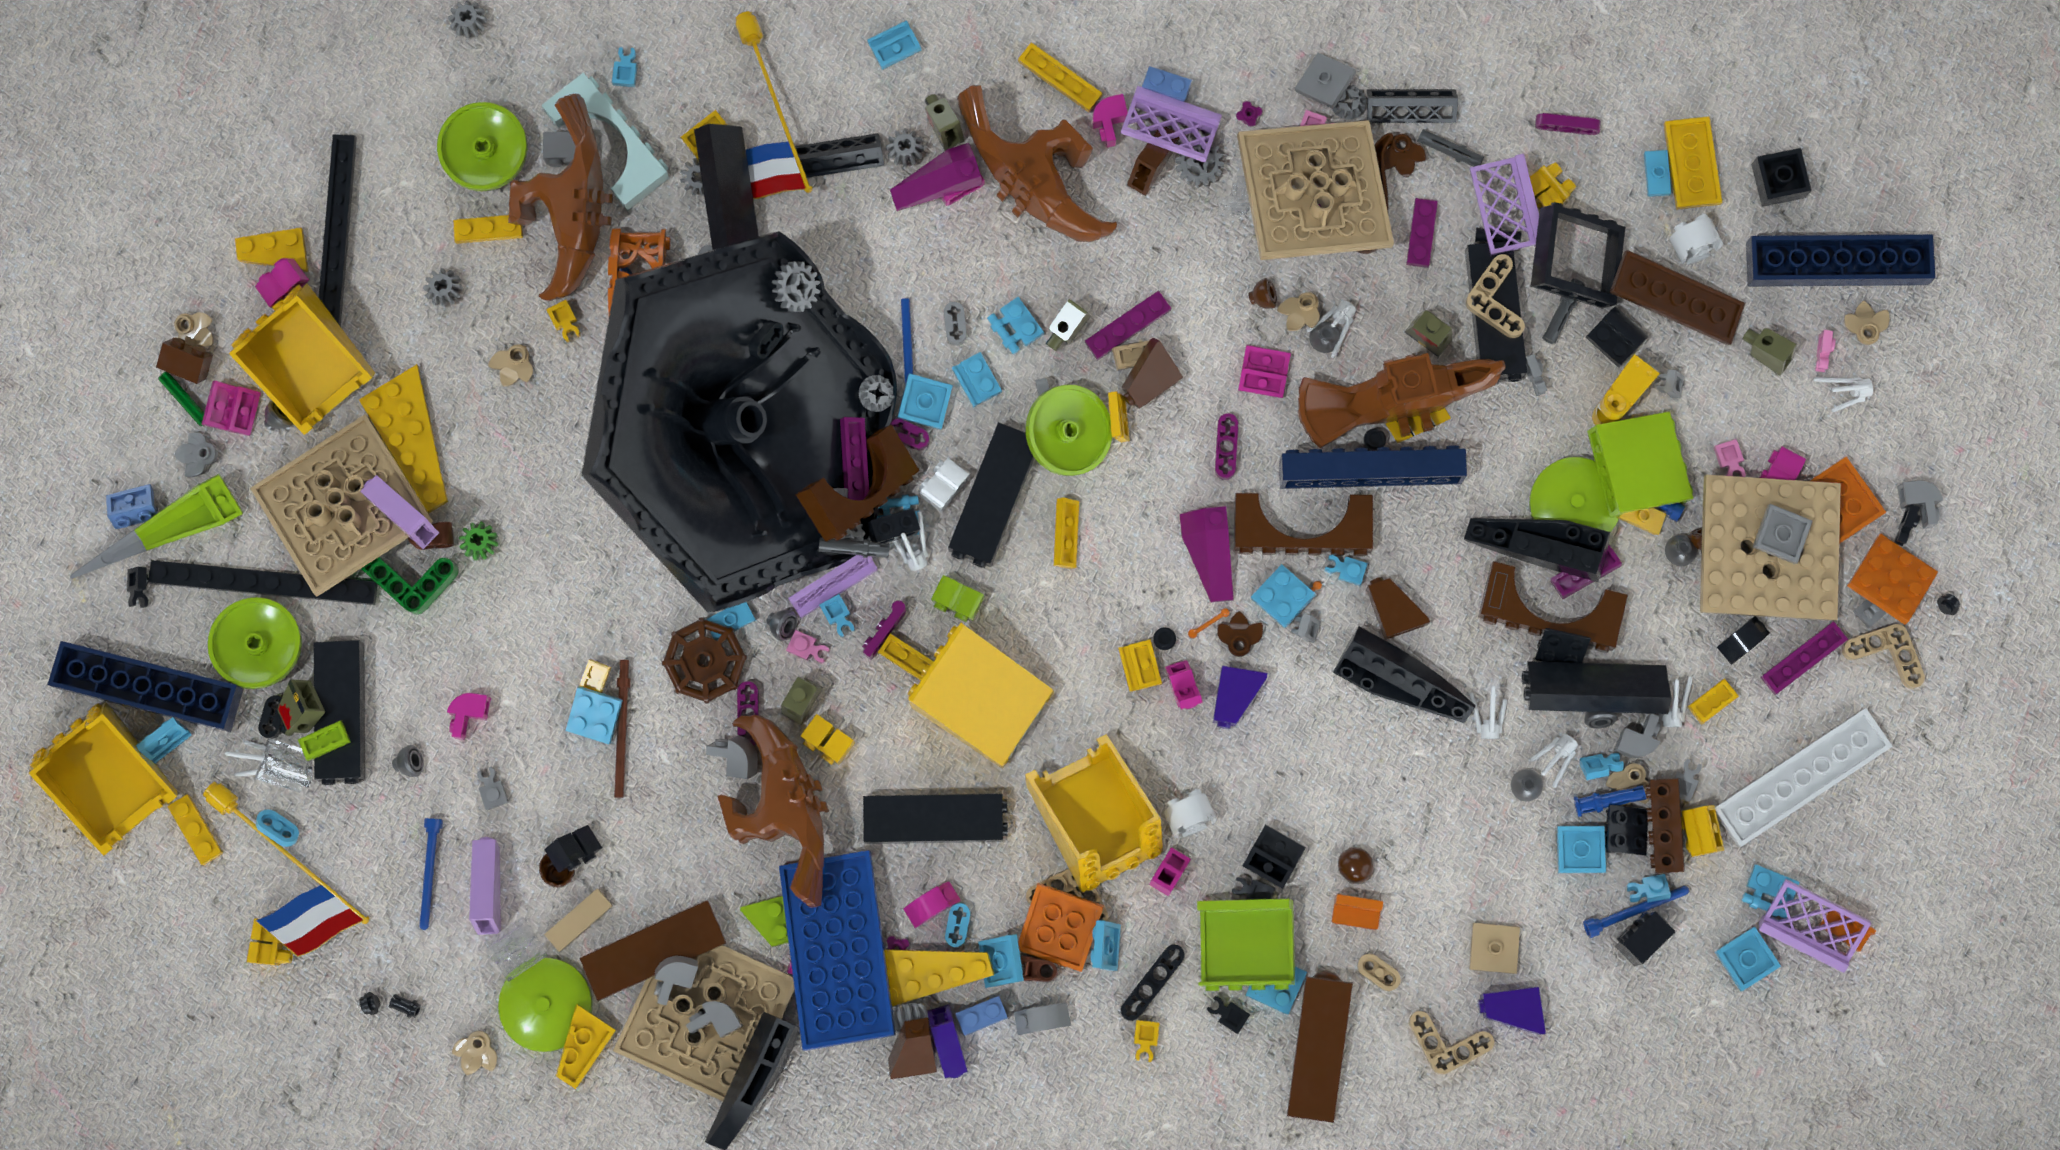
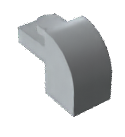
M1921 480L1903 482L1897 486L1901 509L1907 508L1911 504L1920 507L1923 529L1932 528L1938 524L1940 513L1935 505L1943 501V497L1936 486Z
M1649 714L1646 717L1641 733L1624 728L1620 733L1614 752L1629 758H1642L1653 752L1660 744V741L1652 738V736H1657L1661 726L1658 723L1659 716Z
M737 735L729 740L716 739L715 742L706 746V755L727 758L726 776L749 779L757 774V753L748 739Z
M672 956L666 958L657 966L655 979L662 981H657L654 995H657L658 1004L667 1005L673 984L692 988L698 968V960L684 956Z
M717 1001L701 1004L706 1013L702 1014L701 1011L689 1018L690 1023L686 1024L689 1032L693 1034L712 1023L721 1038L743 1026L737 1014L730 1006Z
M1067 1003L1040 1006L1014 1012L1018 1035L1071 1026Z

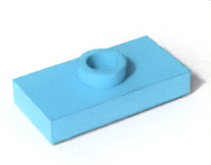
M1645 151L1644 163L1647 196H1670L1671 184L1668 151Z
M747 602L727 608L705 619L726 627L731 626L735 629L734 631L756 621ZM710 631L714 640H718L721 634Z

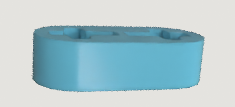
M962 903L953 905L949 912L945 940L951 947H960L966 941L970 910ZM959 907H962L963 912L967 913V915L961 918L960 924H956L957 916L953 915V912L958 911ZM956 926L959 927V935L962 936V940L952 943L953 940L949 938V935L954 934Z

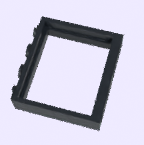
M1551 203L1549 206L1540 208L1530 287L1599 308L1617 305L1618 296L1610 293L1622 259L1626 227L1618 225L1614 220L1599 219V216L1595 214H1583L1580 209L1565 208L1561 203ZM1558 218L1607 234L1601 291L1551 276Z

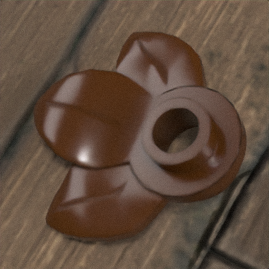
M1406 134L1395 135L1390 147L1384 153L1385 170L1395 167L1397 172L1405 178L1410 177L1413 173L1415 162L1426 160L1423 147L1412 143L1411 138ZM1402 142L1406 146L1405 148L1400 149L1397 147V144Z
M1238 611L1231 618L1229 625L1218 624L1217 634L1220 641L1228 645L1232 655L1243 657L1248 654L1252 645L1260 641L1263 634V624L1254 623L1249 626L1247 618L1242 612ZM1235 643H1243V649H1236Z

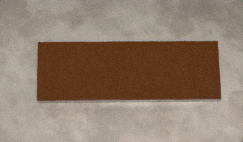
M1629 250L1623 253L1610 293L1726 345L1732 343L1745 303Z
M707 900L579 959L597 1001H601L654 977L657 966L666 958L684 956L694 959L727 944L712 907Z
M1310 976L1305 978L1287 1109L1288 1117L1334 1123L1353 987L1352 982Z

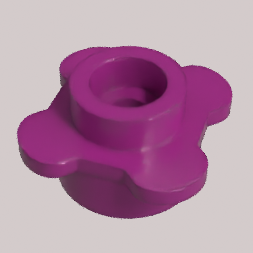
M1245 101L1242 104V109L1236 113V118L1249 127H1253L1256 125L1258 116L1262 115V109L1251 105L1250 101Z
M894 936L887 938V949L894 950L896 946L899 947V950H906L909 947L907 939L899 940Z

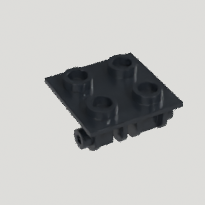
M1545 628L1542 639L1537 644L1538 650L1535 660L1542 662L1582 663L1591 638Z
M1609 805L1608 810H1606L1608 824H1605V827H1608V831H1605V834H1607L1606 852L1646 856L1647 809Z

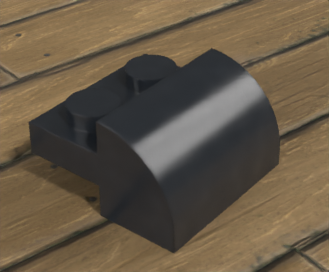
M1615 306L1585 338L1619 368L1649 336Z
M1265 824L1242 866L1283 889L1306 847Z

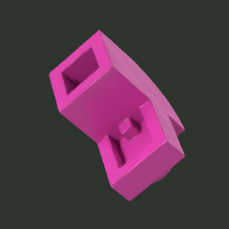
M1123 94L1101 100L1093 112V129L1099 128L1101 142L1105 141L1107 148L1116 146L1113 125L1124 122L1128 113Z
M1187 660L1165 666L1178 708L1191 709L1197 706V704L1203 703L1201 694L1195 684L1192 669Z
M465 693L459 695L450 703L447 713L455 716V719L451 720L449 732L452 733L451 737L465 740L469 718L487 721L491 702L489 696Z
M1171 847L1149 885L1169 897L1191 859Z
M948 881L921 895L903 908L914 928H917L961 900Z

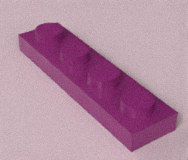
M1158 290L1086 339L1085 344L1098 361L1110 353L1113 347L1120 346L1170 312L1171 307Z
M843 417L840 419L844 488L848 489L849 499L863 500L869 492L865 418Z
M1833 621L1760 678L1772 693L1776 695L1842 645L1848 638Z

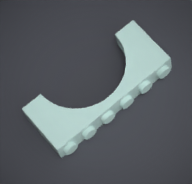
M583 72L542 104V107L554 124L560 128L565 125V122L556 109L555 103L559 98L569 94H580L585 100L590 119L606 122L620 132L627 145V163L622 176L611 187V190L628 211L669 179L667 174L669 168L661 158L657 161L652 155L655 151L647 142L644 144L639 139L641 135L633 125L629 127L626 124L627 118L620 109L615 111L611 106L613 104L611 98L606 93H600L597 89L600 86L592 76L588 78Z

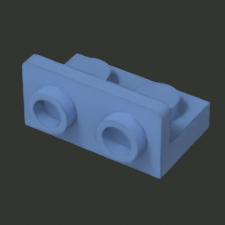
M150 484L106 495L107 517L115 529L143 523L158 513L154 504L153 488Z

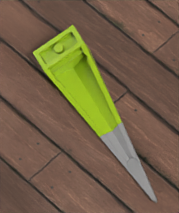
M219 473L193 487L71 574L70 578H76L147 550L221 526L242 515L243 511Z

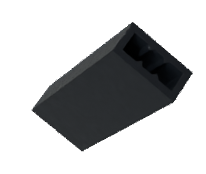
M707 124L694 129L712 250L758 237V226L742 127Z
M1507 241L1493 242L1494 249L1504 247ZM1488 243L1470 244L1465 249L1469 293L1493 259L1500 255L1491 256ZM1513 250L1500 253L1512 259L1513 267L1492 299L1521 318ZM1505 261L1498 263V268L1494 272L1497 276L1503 268L1507 269ZM1485 278L1483 285L1487 289H1492L1495 287V281L1492 278ZM1471 297V299L1473 300V302H1472V305H1473V306H1476L1477 304H1480L1481 306H1483V305L1480 303V298H1479V297H1477V298H1475V299H1473V298ZM1488 302L1485 306H1483L1484 308L1481 312L1485 313L1487 307L1490 305ZM1491 309L1489 316L1493 320H1498L1501 318V312L1498 309ZM1472 313L1477 359L1504 361L1505 369L1502 371L1499 380L1508 379V382L1521 381L1527 374L1523 332L1517 338L1507 337ZM1506 315L1503 322H1501L1500 325L1503 326L1506 322L1511 326L1509 329L1510 331H1519V329L1517 328L1518 324L1516 322H1514V324L1508 323L1507 319L1509 317Z
M998 422L948 546V550L952 552L951 556L954 558L973 560L972 564L980 568L992 567L1034 461V456L1027 443L1026 432Z
M360 640L313 642L314 689L325 710L323 716L314 725V732L341 720L351 743L314 759V779L321 782V785H336V781H344V784H359V780H365L364 643Z
M1527 661L1526 671H1522V684H1526L1523 697L1524 701H1528L1529 710L1668 714L1671 692L1666 665Z
M1002 794L863 796L864 844L1003 842V836H1008V822H1003V813H1007V799H1003Z

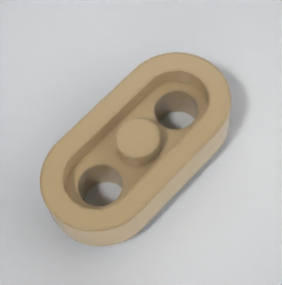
M1366 954L1358 960L1357 969L1359 973L1380 989L1393 991L1399 986L1401 978L1398 971L1376 955ZM1369 961L1373 964L1372 970L1365 968L1366 962ZM1386 975L1392 977V982L1390 984H1386L1384 982V977Z

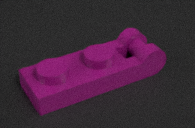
M897 600L893 602L891 614L887 619L883 618L876 627L878 631L874 637L869 636L862 646L864 648L863 654L868 659H873L889 634L892 633L904 617L906 608L902 601Z

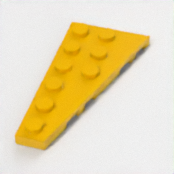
M416 364L363 396L359 401L428 513H431L446 504L448 498L439 465V457L425 401L420 370Z
M884 950L892 1006L995 975L988 952Z

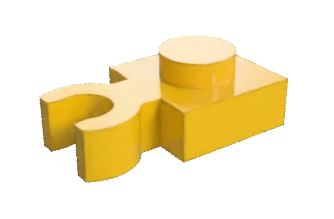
M567 300L546 309L556 330L558 331L563 328L562 336L567 343L570 342L568 338L569 332L574 331L578 337L581 336L578 328L572 325L577 319Z
M1136 1020L1134 1044H1140V1049L1135 1054L1136 1061H1139L1142 1052H1146L1149 1055L1148 1062H1152L1153 1053L1150 1050V1046H1157L1159 1022Z

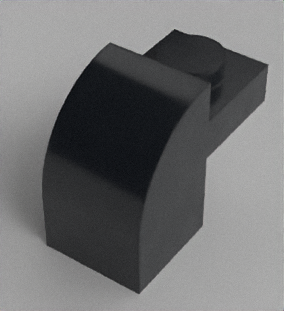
M1754 616L1719 644L1717 648L1732 665L1765 639L1770 632Z

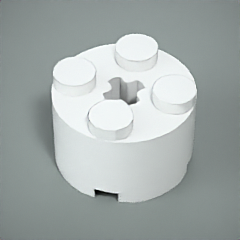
M1707 214L1698 216L1693 222L1688 224L1686 222L1678 224L1674 227L1675 232L1670 236V242L1683 265L1685 261L1687 265L1699 262L1709 257V251L1713 248L1715 251H1718L1723 245L1713 222L1708 218Z
M1200 789L1190 792L1185 799L1179 800V798L1170 800L1166 803L1167 808L1164 810L1166 820L1176 839L1179 837V834L1187 837L1206 829V823L1210 820L1212 824L1217 821L1207 795L1202 793Z

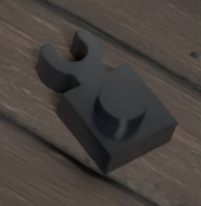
M1911 504L1905 509L1894 543L1900 546L1907 543L1910 530L1913 527L1916 528L1920 521L1921 515H1918L1920 507Z
M1237 877L1236 880L1243 884V888L1241 890L1233 888L1232 892L1236 895L1247 894L1246 900L1272 899L1276 887L1253 879L1250 885L1245 878Z
M1214 996L1213 1000L1219 1004L1218 1009L1213 1010L1207 1007L1206 1010L1210 1014L1221 1015L1218 1022L1238 1035L1250 1014L1232 1002L1226 1007L1221 998Z

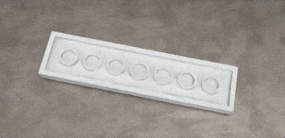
M1865 708L1716 806V815L1740 848L1893 746Z

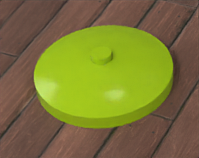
M489 102L471 103L457 109L442 125L437 140L438 158L446 174L458 185L473 191H491L511 182L524 166L528 151L526 133L516 116L506 108Z
M1061 385L1048 389L1035 400L1027 416L1026 439L1029 449L1038 463L1052 473L1062 476H1074L1091 471L1103 461L1112 441L1110 414L1105 404L1095 393L1082 386Z
M1583 457L1560 459L1547 466L1538 475L1531 488L1529 508L1531 517L1534 520H1566L1608 532L1614 529L1619 520L1617 517L1610 518L1595 461Z
M259 597L242 599L225 608L213 622L208 636V653L216 671L228 682L246 689L265 688L281 681L296 665L302 647L300 628L292 614L281 604Z
M538 958L520 965L508 976L499 995L498 1010L502 1026L517 1044L533 1051L552 1052L563 1049L576 1004L592 1014L593 1001L586 979L575 967L558 959Z

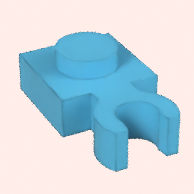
M620 47L618 55L621 62L614 61L612 85L635 87L637 64L631 63L636 58L635 49L631 48L630 55L624 56V49Z
M1329 555L1328 560L1333 561L1335 567H1325V572L1329 574L1339 572V580L1358 586L1361 585L1368 563L1350 557H1345L1344 562H1341L1338 557Z
M840 594L819 605L830 626L837 623V633L841 638L844 637L841 631L844 626H849L852 632L855 631L853 624L845 619L850 616V613Z
M1619 753L1610 754L1607 758H1604L1602 754L1580 758V767L1586 780L1609 776V771L1620 772L1624 768V763L1620 761Z
M1665 874L1642 878L1641 885L1634 882L1627 884V892H1637L1630 895V902H1638L1642 897H1646L1647 903L1671 898Z

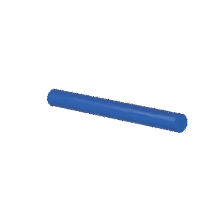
M903 298L901 299L906 384L908 374H913L910 299Z

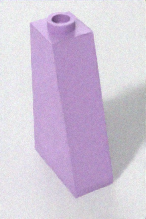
M377 475L364 484V488L360 492L422 549L439 534L421 513Z
M490 837L472 840L469 920L477 935L501 934L500 847L496 839Z

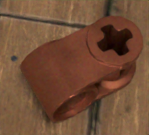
M451 522L432 524L439 534L424 549L410 537L408 538L409 542L419 550L454 546Z
M1020 956L1022 972L1025 963L1024 981L1051 982L1057 977L1058 969L1051 961ZM1045 965H1050L1053 968V975L1049 978H1044L1041 975V968Z

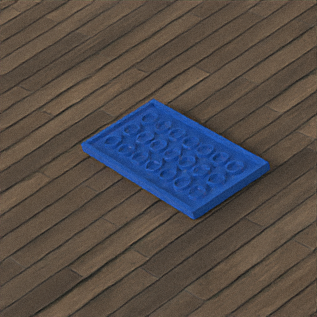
M867 850L824 858L821 906L814 908L807 906L800 898L795 896L790 888L798 863L779 866L802 1050L808 1051L896 1036L871 851Z

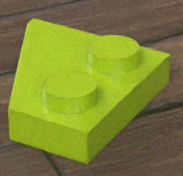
M783 896L740 907V911L772 947L789 943Z

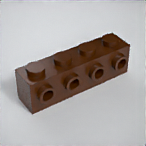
M1679 778L1650 780V784L1646 785V798H1651V808H1647L1648 822H1652L1653 831H1649V845H1654V854H1650L1651 868H1655L1656 873L1685 872Z

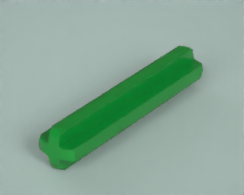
M163 372L158 377V380L199 426H203V410L170 373Z

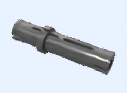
M1425 129L1421 131L1417 142L1455 158L1456 162L1462 161L1473 167L1481 165L1484 159L1483 155L1481 156L1466 149L1467 146H1459Z
M1572 278V283L1585 286L1582 281ZM1561 296L1559 307L1542 337L1544 341L1550 344L1556 343L1572 309L1576 308L1578 304L1576 300Z
M820 537L819 552L861 555L863 558H868V556L889 558L890 543L869 542L866 539L864 541L845 539L836 541L831 539L825 542L823 537Z

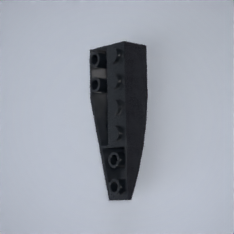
M1471 518L1464 540L1530 564L1599 582L1606 560L1610 532L1566 520Z
M1358 626L1333 671L1334 674L1373 695L1461 723H1465L1476 706L1457 688L1421 661Z
M763 1011L705 1143L722 1150H726L783 1072L800 1034V1027Z

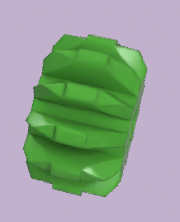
M472 522L470 523V531L467 528H463L466 536H459V540L464 542L460 545V549L466 550L465 556L470 557L472 555L475 561L479 559L480 555L486 560L487 552L492 555L495 553L491 546H498V542L494 541L498 535L496 532H492V526L488 525L485 527V524L480 522L477 527ZM478 537L483 540L480 541L482 544L479 546L474 543V541L477 542L476 538Z

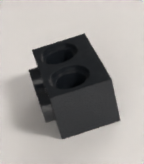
M914 508L871 520L866 525L871 542L889 543L902 539V533L909 537L916 535L921 530Z

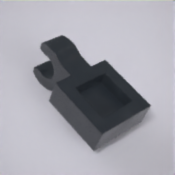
M138 566L127 570V592H130L128 599L129 607L136 606L137 599L140 600V608L148 606V598L143 593L148 584L147 567Z

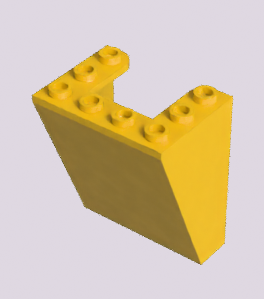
M307 283L303 287L297 285L284 300L278 301L272 307L274 312L269 316L264 313L255 321L257 326L254 329L250 330L247 328L231 344L233 349L229 352L230 356L303 435L308 433L318 421H321L327 413L353 391L372 379L375 374L374 370Z
M960 623L958 627L954 625L947 635L948 642L945 646L940 645L934 654L936 659L933 664H927L921 673L923 678L920 683H914L907 694L909 695L908 701L913 710L1003 769L1009 760V756L1013 753L1016 745L1039 711L1042 710L1044 704L1048 703L1054 694V690L964 624Z
M106 701L102 705L96 703L87 711V717L83 720L80 717L69 726L71 729L67 733L63 734L60 732L51 740L53 744L47 749L42 747L35 752L28 772L103 856L113 849L112 846L117 841L122 840L126 833L157 808L160 809L165 802L169 804L178 794V791L159 767L140 753L136 747L139 742Z
M1107 734L1096 739L1099 747L1095 751L1091 748L1087 749V756L1051 774H1048L1046 770L1042 772L1043 777L1041 778L1036 770L1025 774L1027 789L1082 893L1087 890H1094L1104 881L1113 880L1120 873L1128 869H1135L1140 863L1148 859H1154L1163 852L1161 818Z

